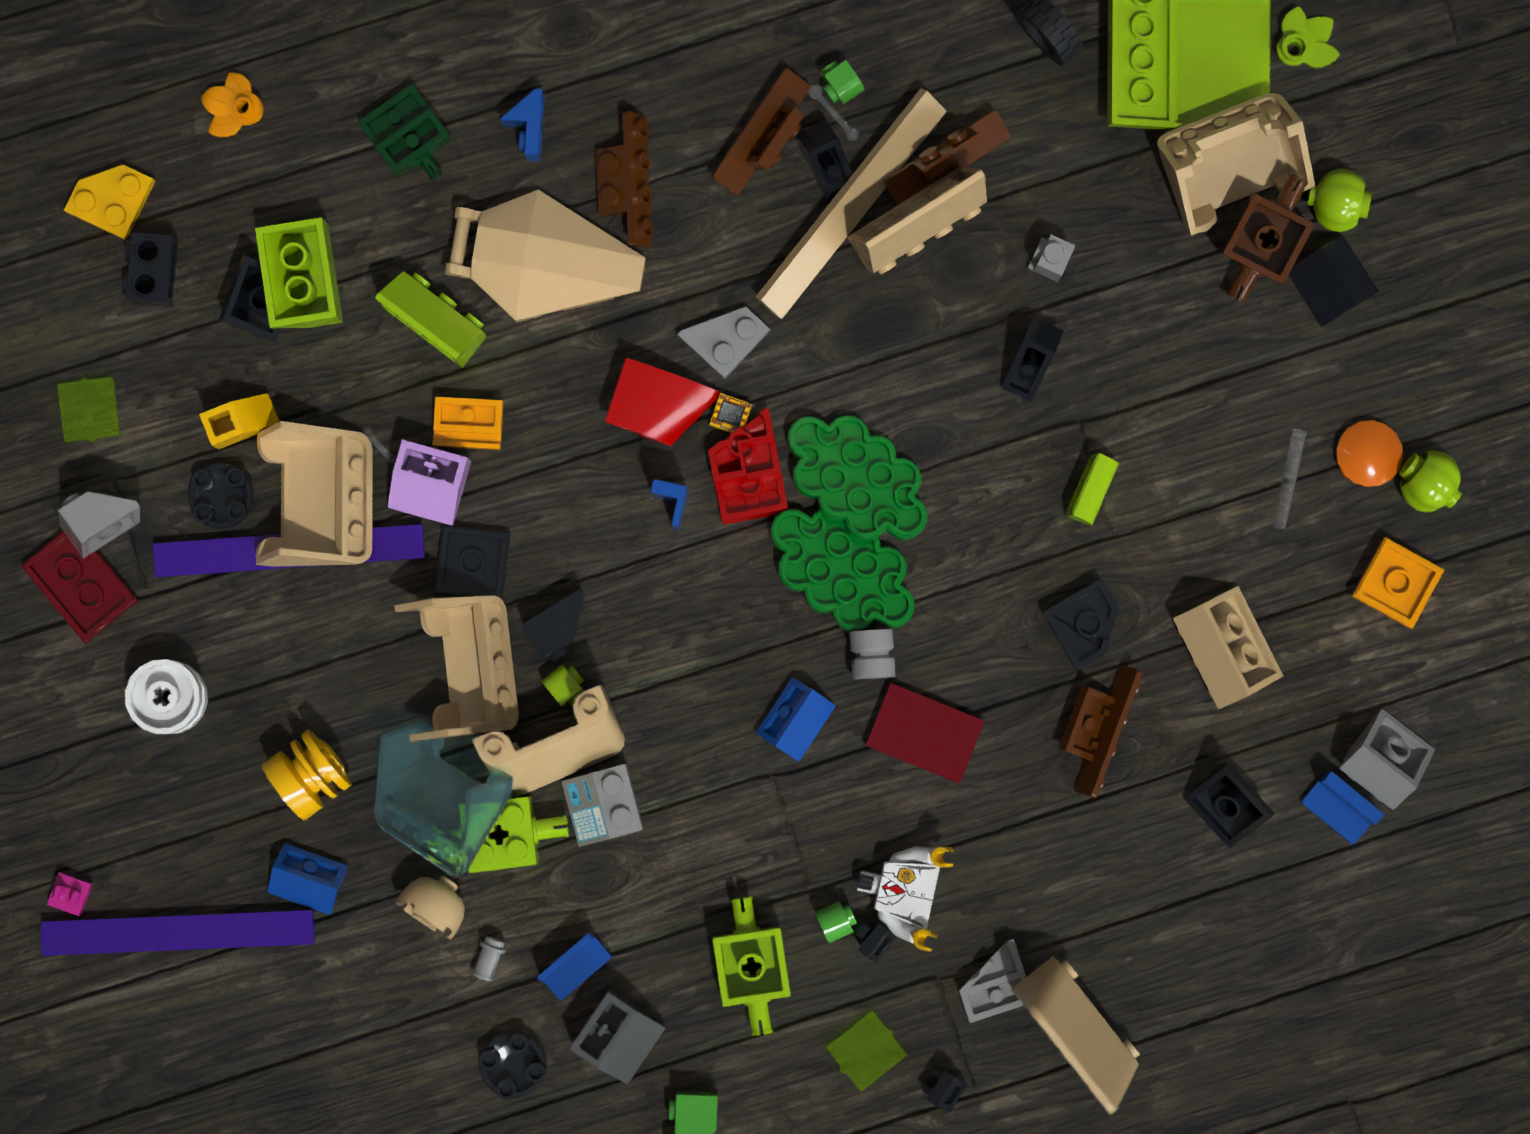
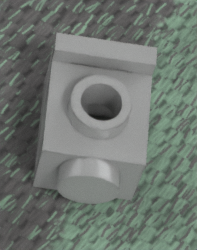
M1050 235L1048 240L1041 238L1028 269L1058 282L1076 245L1054 235Z

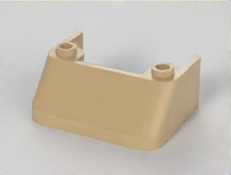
M495 595L434 598L394 605L395 612L420 611L421 624L424 631L431 637H442L450 703L441 704L435 708L432 717L433 731L410 734V741L513 729L518 722L519 712L507 610L502 599Z

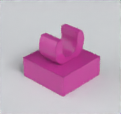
M59 872L47 905L81 916L93 883Z

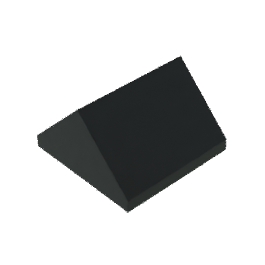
M1344 236L1324 245L1295 264L1288 275L1321 328L1379 292Z
M243 255L219 319L229 326L276 342L280 328L271 329L269 326L260 262Z
M1229 763L1218 765L1184 797V800L1228 848H1231L1275 815Z

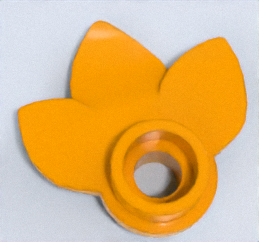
M230 72L226 78L225 87H211L201 96L203 106L209 113L214 115L208 132L216 137L234 136L242 126L257 123L263 115L262 101L257 95L252 93L250 81L239 73ZM248 103V110L242 113L244 105Z

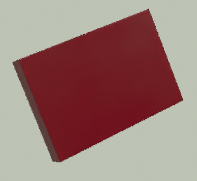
M64 531L21 565L84 644H88L139 602L98 550L83 559Z
M890 683L865 746L960 784L985 721Z

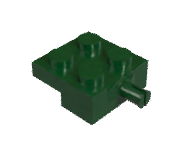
M413 84L358 121L362 130L397 178L420 165L431 181L437 178L430 167L433 168L438 177L443 174L432 157L437 150L452 141V139Z

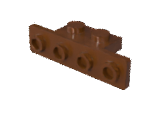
M783 68L713 171L712 179L732 194L739 195L756 169L768 170L773 168L780 161L783 155L781 150L786 142L792 140L801 129L800 122L805 115L797 108L809 92L811 86L789 68Z
M992 109L966 127L952 132L946 140L937 146L923 151L917 159L884 180V184L896 205H899L959 166L967 167L1010 139L1011 135L999 113Z
M627 111L622 113L624 145L596 149L599 216L603 217L627 214L629 245L649 248L652 247L653 235L650 212L652 194L649 188L650 159L647 146L649 127L645 115Z
M1121 665L1109 695L1087 686H1081L1058 748L1085 759L1074 787L1075 792L1096 798L1099 790L1103 787L1105 774L1111 758L1115 755L1116 744L1121 730L1128 720L1134 695L1140 688L1142 671Z

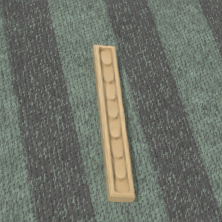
M921 88L757 294L756 298L778 318L782 319L885 190L884 180L904 166L946 113V110L927 90Z

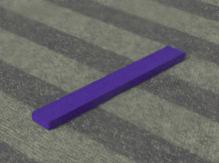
M422 524L372 528V553L370 558L363 563L426 559L424 527ZM281 534L153 543L156 578L315 566L272 567L256 565V549L258 544L269 537L281 538Z
M314 910L41 922V956L315 944Z

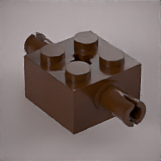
M1288 174V178L1276 200L1272 199V201H1269L1255 193H1251L1220 254L1239 263L1240 269L1226 294L1235 298L1242 286L1236 300L1244 304L1258 277L1262 278L1264 275L1279 284H1284L1315 226L1313 222L1295 214L1294 208L1308 182L1299 179L1292 191L1298 179L1293 174ZM1269 230H1272L1271 237L1275 239L1273 245L1267 244L1263 248L1261 246L1263 241L1259 236L1261 232L1267 233Z

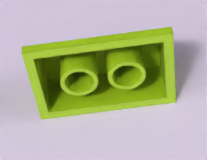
M320 217L255 228L270 328H312L343 323L328 223Z
M403 271L376 295L375 299L382 308L463 368L487 337L481 330L484 324L470 313L463 317L454 310L457 304L442 292L438 297L428 290L431 284L419 274L414 273L411 277Z

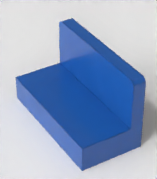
M654 479L651 489L652 497L676 503L672 528L673 530L680 531L689 493L687 486Z
M792 677L756 731V734L793 759L800 761L834 710L835 705Z
M1325 771L1301 800V803L1350 844H1355L1370 825H1377L1385 815L1332 771Z
M284 843L272 867L268 893L330 915L334 909L337 893L347 874L348 865Z
M590 931L545 969L537 979L540 982L543 981L561 1002L613 956L593 932Z

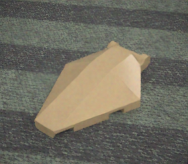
M540 190L530 192L482 212L463 207H456L454 218L457 219L450 263H446L444 274L472 279L516 322L541 317L544 314L560 310L566 311L641 291L646 258ZM470 222L478 223L472 265L471 267L463 266L469 226Z

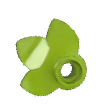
M1299 6L1292 9L1282 21L1283 36L1276 47L1278 58L1288 66H1298L1304 63L1312 68H1322L1333 63L1340 54L1334 47L1327 44L1333 29V19L1329 17H1314L1307 20L1305 13ZM1295 45L1298 48V54L1291 55L1287 47Z

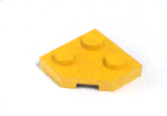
M120 165L78 180L64 211L127 241L156 181L125 165Z

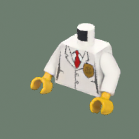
M914 846L894 853L889 861L883 862L881 875L861 871L857 891L876 895L874 909L878 910L879 920L895 936L913 943L918 949L931 952L933 949L925 946L926 937H938L935 932L926 930L939 869L953 866V863H946L943 859L945 852H954L952 847L932 848Z

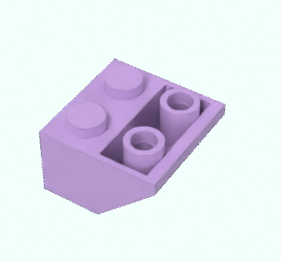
M402 440L392 474L388 508L453 526L471 461L467 457Z

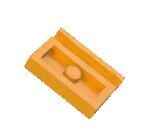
M435 397L432 445L434 447L501 450L503 400Z

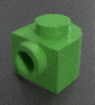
M847 60L841 64L834 61L820 71L826 84L822 88L833 104L839 101L841 105H844L865 90L862 82Z
M837 901L815 911L829 944L853 933L851 926L857 922L849 905L842 907L840 901Z

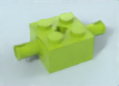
M531 796L461 805L463 822L461 829L431 832V842L446 841V843L432 845L433 854L463 850L467 855L469 873L537 865L540 863L537 846L539 840L569 837L568 827L554 829V826L568 824L567 816L536 819L533 813ZM497 825H501L502 830H508L509 837L503 839V844H499V840L492 837V832L497 831Z
M750 896L743 897L745 912H742L740 898L731 899L736 930H733V933L713 936V945L723 1007L738 1004L747 1005L751 1036L760 1035L759 1020L762 1021L764 1034L773 1032L768 1002L771 999L791 997L781 928L776 926L760 929V926H756L752 903L753 897ZM754 957V961L761 962L762 967L756 969V974L750 975L748 969H742V965L747 964V958Z

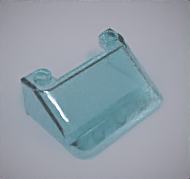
M424 721L383 734L380 741L374 807L375 819L379 827L453 877L464 875L507 804L512 792L513 777L503 771H497L489 775L487 783L482 784L439 757L440 751L444 748L443 738L410 741V734L433 731V727Z

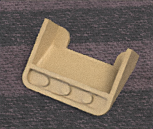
M280 421L258 432L257 448L263 460L269 463L281 464V538L269 537L258 544L256 549V565L272 567L357 565L367 561L372 553L373 448L369 438L361 432Z
M1052 956L1013 987L1011 991L1028 1009L1089 1087L1090 1092L1111 1115L1117 1110L1139 1066L1135 1058L1140 1054L1128 1039L1123 1042L1119 1039L1076 984L1074 979L1078 977V974L1066 960L1060 964Z

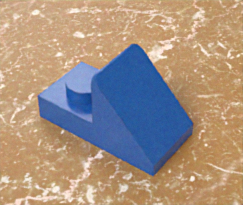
M534 89L500 119L502 126L526 128V131H520L519 151H525L524 155L527 161L540 162L545 99L543 89Z

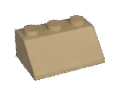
M1239 586L1173 618L1178 633L1183 638L1193 658L1194 665L1198 668L1208 688L1209 695L1214 700L1218 709L1246 698L1283 677Z

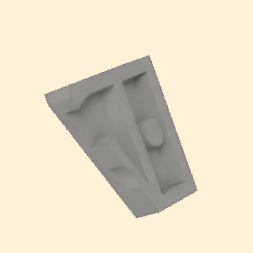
M743 307L681 330L677 335L723 379H726L770 332V328L747 307Z
M1013 938L1007 940L958 989L969 1023L1024 1006L1011 991L1013 987L1026 978Z

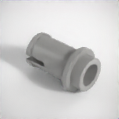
M486 936L484 941H480L482 949L474 971H472L473 976L485 981H493L501 953L505 954L506 952L504 941L491 936Z

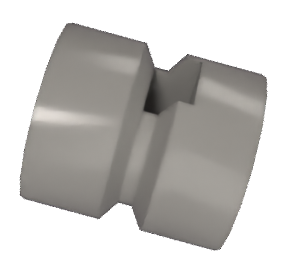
M893 629L849 632L850 651L856 654V658L851 661L852 679L896 677L895 658L889 655V651L894 648Z

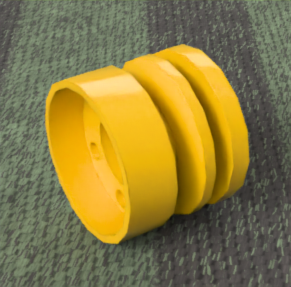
M310 729L301 734L308 748L307 750L297 740H293L290 743L296 756L294 760L282 751H279L262 764V769L275 790L303 821H306L323 808L321 798L317 792L322 790L332 799L338 796L332 781L343 791L352 786L344 769L345 767L337 754Z

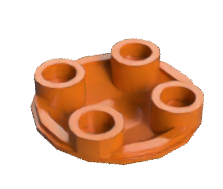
M1374 420L1360 421L1348 427L1340 437L1336 449L1337 463L1340 467L1341 475L1353 483L1365 487L1380 486L1391 480L1400 470L1403 460L1402 443L1396 432L1386 424Z

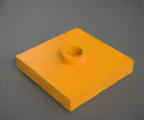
M1384 537L1351 597L1401 625L1413 629L1444 569Z

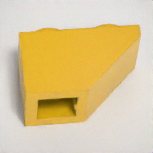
M268 393L231 401L199 414L211 446L218 450L257 435L258 432L280 422Z

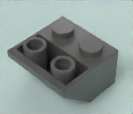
M610 989L570 1047V1050L597 1069L628 1085L666 1027Z

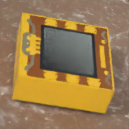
M720 393L709 425L732 433L740 426L744 427L746 425L752 404Z

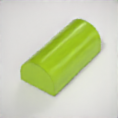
M1101 453L1090 455L1065 514L1067 517L1090 526L1093 525L1119 465L1117 461Z

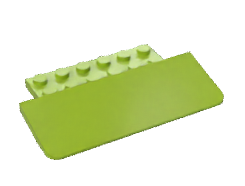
M1108 0L1107 126L1166 130L1167 133L1260 95L1270 93V0Z

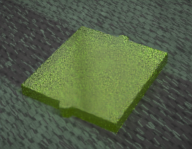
M83 377L78 382L57 384L65 443L83 440L96 442L98 438L121 436L113 377L93 380Z
M873 1010L826 1047L841 1066L840 1072L846 1073L860 1092L907 1056L906 1052L892 1036L893 1030L887 1029Z

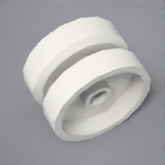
M169 659L152 660L140 666L130 677L125 690V702L132 720L142 729L156 734H178L194 727L203 717L208 704V692L202 676L190 665ZM167 691L171 692V694L168 696V700L170 701L169 704H167L163 699V696Z

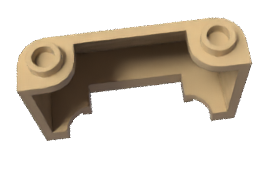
M1267 93L1169 131L1163 134L1157 141L1160 157L1184 226L1191 236L1209 230L1216 223V208L1272 186L1281 191L1289 173L1298 177L1292 191L1299 179L1308 182L1304 191L1316 187L1303 122L1280 94Z
M599 685L581 693L574 701L573 709L578 725L520 749L517 742L512 743L508 736L501 732H490L473 739L481 760L502 793L511 797L522 796L613 757L622 750L625 742L624 733L603 686Z

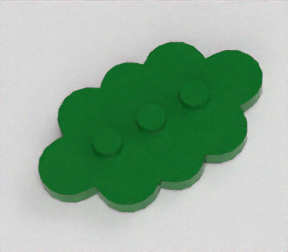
M849 415L838 417L829 425L817 417L811 416L799 418L792 424L788 431L787 444L792 454L799 459L793 470L794 486L800 494L808 498L818 499V506L824 517L833 521H844L847 531L860 541L876 540L885 531L900 540H910L922 533L927 524L928 514L922 502L915 497L921 486L922 477L920 471L908 459L896 457L895 447L889 439L877 435L870 436L864 422L855 416Z
M793 509L783 511L775 517L770 527V537L776 548L783 553L778 564V576L786 588L804 592L806 603L812 610L818 613L832 612L836 624L848 632L864 630L873 621L885 628L896 629L911 619L915 602L912 594L901 585L906 575L907 564L898 550L892 547L881 546L879 538L872 541H860L854 538L847 531L844 521L830 520L824 517L820 509L812 517L804 512Z

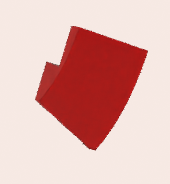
M626 358L605 423L638 433L639 437L671 447L719 398L721 392L676 374Z
M769 408L760 411L759 415L744 427L740 426L733 431L729 438L718 442L708 450L723 525L778 515L783 511L789 510Z

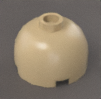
M441 876L439 880L422 877L412 881L395 902L398 906H404L406 903L404 911L434 932L436 929L442 932L446 930L443 937L452 940L464 918V903L456 893L458 886L444 876Z

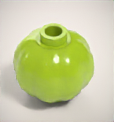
M1336 169L1325 174L1318 183V186L1310 188L1307 205L1314 206L1316 220L1324 228L1335 232H1344L1356 227L1359 217L1367 219L1372 192L1364 191L1365 181L1356 172L1347 169Z
M1431 450L1426 451L1420 456L1415 453L1404 463L1399 472V475L1403 477L1400 482L1402 496L1406 503L1417 511L1426 513L1434 512L1444 506L1451 508L1462 495V492L1458 490L1461 481L1459 467L1454 459L1444 452Z

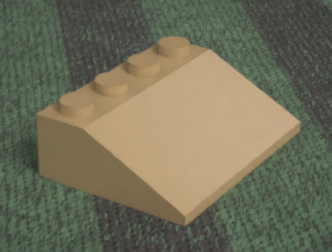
M959 166L849 235L848 239L867 271L871 273L878 271L879 274L889 271L897 265L895 260L906 253L909 257L925 247L923 242L932 236L938 239L952 231L953 227L951 224L963 218L964 221H967L978 215L982 211L980 206L987 202L985 175L982 170Z

